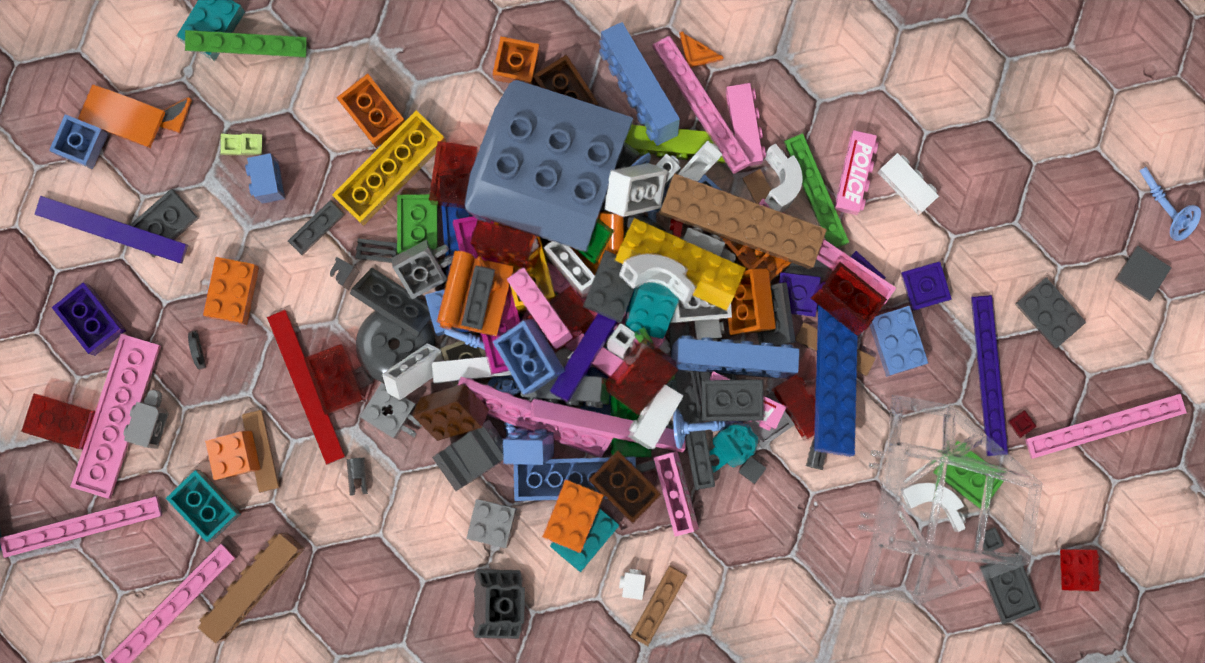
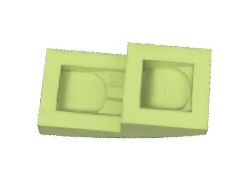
M221 134L220 155L262 154V134Z

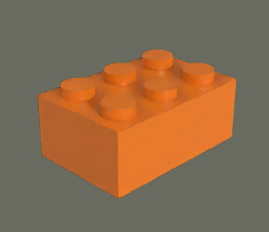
M366 74L336 97L375 148L384 143L405 122L404 118L369 74Z
M215 257L203 316L247 325L259 267L251 263Z
M768 269L744 271L735 296L731 301L732 318H728L730 335H747L776 329Z
M565 480L542 537L581 553L604 495Z

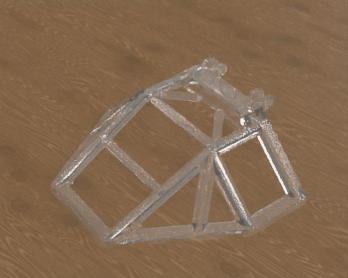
M892 394L887 453L871 450V455L874 457L886 459L885 465L869 463V468L882 470L883 476L876 514L865 512L860 514L863 518L875 519L874 527L864 524L858 525L859 530L870 531L873 534L857 593L920 605L1030 564L1043 483L953 405ZM903 409L943 416L942 450L901 442ZM957 423L970 437L955 446V428ZM982 445L1008 469L963 455ZM909 457L931 460L905 478ZM947 464L986 475L974 549L934 545ZM939 466L927 538L925 539L901 505L904 489ZM994 478L1029 488L1018 554L982 550ZM899 516L917 542L895 538ZM882 548L924 556L914 591L873 584ZM946 559L995 565L958 578ZM935 566L947 583L928 589Z

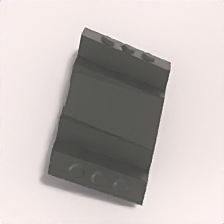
M487 420L482 428L470 431L432 458L454 490L458 491L504 460L503 439L490 420Z
M477 569L474 575L476 583L473 613L475 622L473 626L474 637L519 639L521 624H524L525 587H522L521 571Z

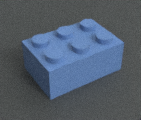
M910 306L878 315L868 320L886 377L928 364Z
M535 319L522 321L493 341L523 395L535 392L565 372Z

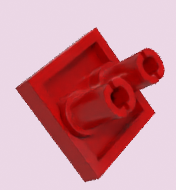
M1060 549L1062 590L1099 591L1101 583L1099 579L1101 577L1098 569V564L1100 563V560H1098L1100 558L1098 550Z

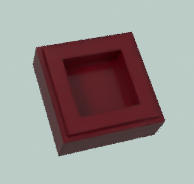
M1025 410L1008 421V424L1019 438L1037 427Z

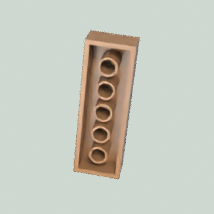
M288 533L275 534L268 541L269 546L267 549L259 551L254 557L256 561L251 566L248 565L240 573L242 577L237 582L233 581L227 588L229 592L224 597L220 596L213 604L215 608L210 613L206 612L199 620L201 624L197 628L215 644L227 639L304 551L305 548Z

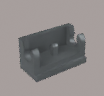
M336 257V262L330 271V276L333 277L335 272L339 270L336 275V281L349 291L359 271L354 266Z

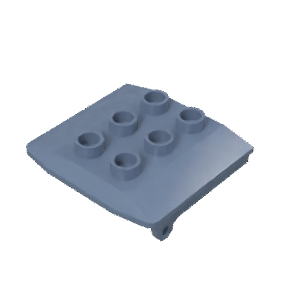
M519 80L512 81L494 109L470 173L465 200L466 211L480 221L486 223L493 221L588 252L589 243L608 192L609 176L611 170L616 169L628 132L632 127L633 117Z

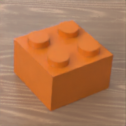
M500 36L492 73L493 79L506 83L519 80L533 85V75L536 73L540 45Z
M240 431L205 441L214 480L227 479L261 470L252 431Z

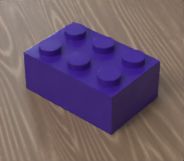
M84 282L52 307L90 355L96 356L127 331L92 286Z

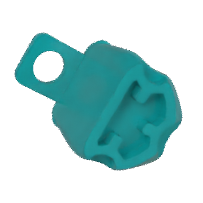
M733 423L713 438V445L715 447L709 451V455H716L719 458V464L712 466L713 473L725 464L731 467L742 465L749 457L755 454L759 439L751 430L750 425Z

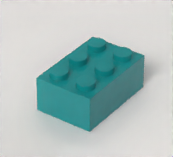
M198 0L176 37L185 44V30L233 33L245 14V10L241 5L232 0ZM200 52L201 54L212 59L213 61H216L217 57L220 54L211 52Z
M646 282L637 286L626 312L625 326L640 333L639 329L645 328L649 336L664 339L679 298L668 287L660 283Z
M201 470L193 471L165 498L206 542H213L241 515L237 508Z
M599 508L581 553L555 542H552L550 547L581 573L620 525Z

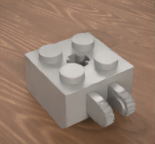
M697 227L687 229L683 240L731 262H735V253L724 249L725 242H722L721 237L711 234V237L703 234L704 231Z
M425 240L391 258L393 269L412 299L441 285L447 280L443 267L451 264L453 255L446 256L440 260L437 258L449 250L447 245H442L432 250L428 241Z
M383 383L380 384L360 415L362 419L394 439L397 438L401 430L413 437L416 436L417 433L414 430L405 426L408 419L415 425L422 426L412 416L416 404L406 397L399 400L388 394ZM392 406L393 414H387L386 416L385 408Z
M150 390L144 403L136 402V405L132 406L130 411L131 420L126 425L123 433L125 436L124 441L146 448L158 449L169 415L166 409L160 408L162 402V393L160 391Z

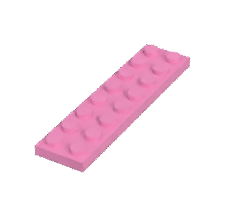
M124 334L120 335L70 487L111 499L129 442L124 441V429L130 423L132 406L136 405V402H143L161 347L160 345Z
M461 377L458 385L465 383L489 409L487 415L532 432H535L536 429H546L547 432H553L554 441L599 458L603 456L613 437L531 420V402L529 400H522L510 393L495 390L492 386L482 385L471 378Z

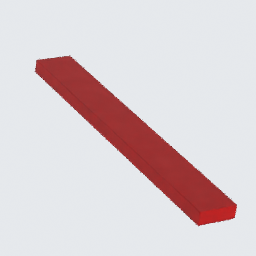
M283 310L267 317L326 465L345 458L346 456L287 311Z

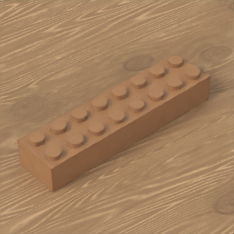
M675 173L672 176L659 212L660 215L700 228L706 232L807 269L814 267L827 230Z

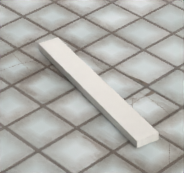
M568 349L553 350L564 368L573 352ZM487 357L432 362L434 383L459 381L461 377L481 379L512 375L510 371L491 375Z

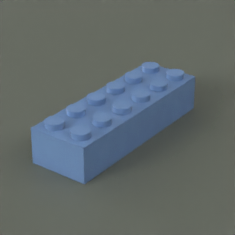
M623 22L602 31L601 40L599 41L601 46L599 53L603 60H607L612 76L617 77L620 90L627 94V101L630 107L635 108L637 111L638 121L641 125H645L648 138L651 141L653 140L656 146L678 136L680 118Z
M681 336L672 345L671 369L711 373L714 371L723 374L789 379L798 373L799 349L793 348V345L783 344L781 347H774L772 343L753 345L752 341H742L740 344L733 343V340L722 339L721 342L713 341V338L708 337L694 340L693 336Z
M625 457L636 468V458ZM610 458L550 459L544 465L514 464V501L557 500L565 480L602 494L589 479Z

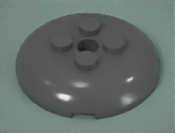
M374 311L364 320L359 328L356 337V354L363 369L372 378L384 383L382 374L427 343L435 347L434 332L430 324H428L415 337L377 311ZM398 339L400 342L399 347L392 350L390 348L391 341Z

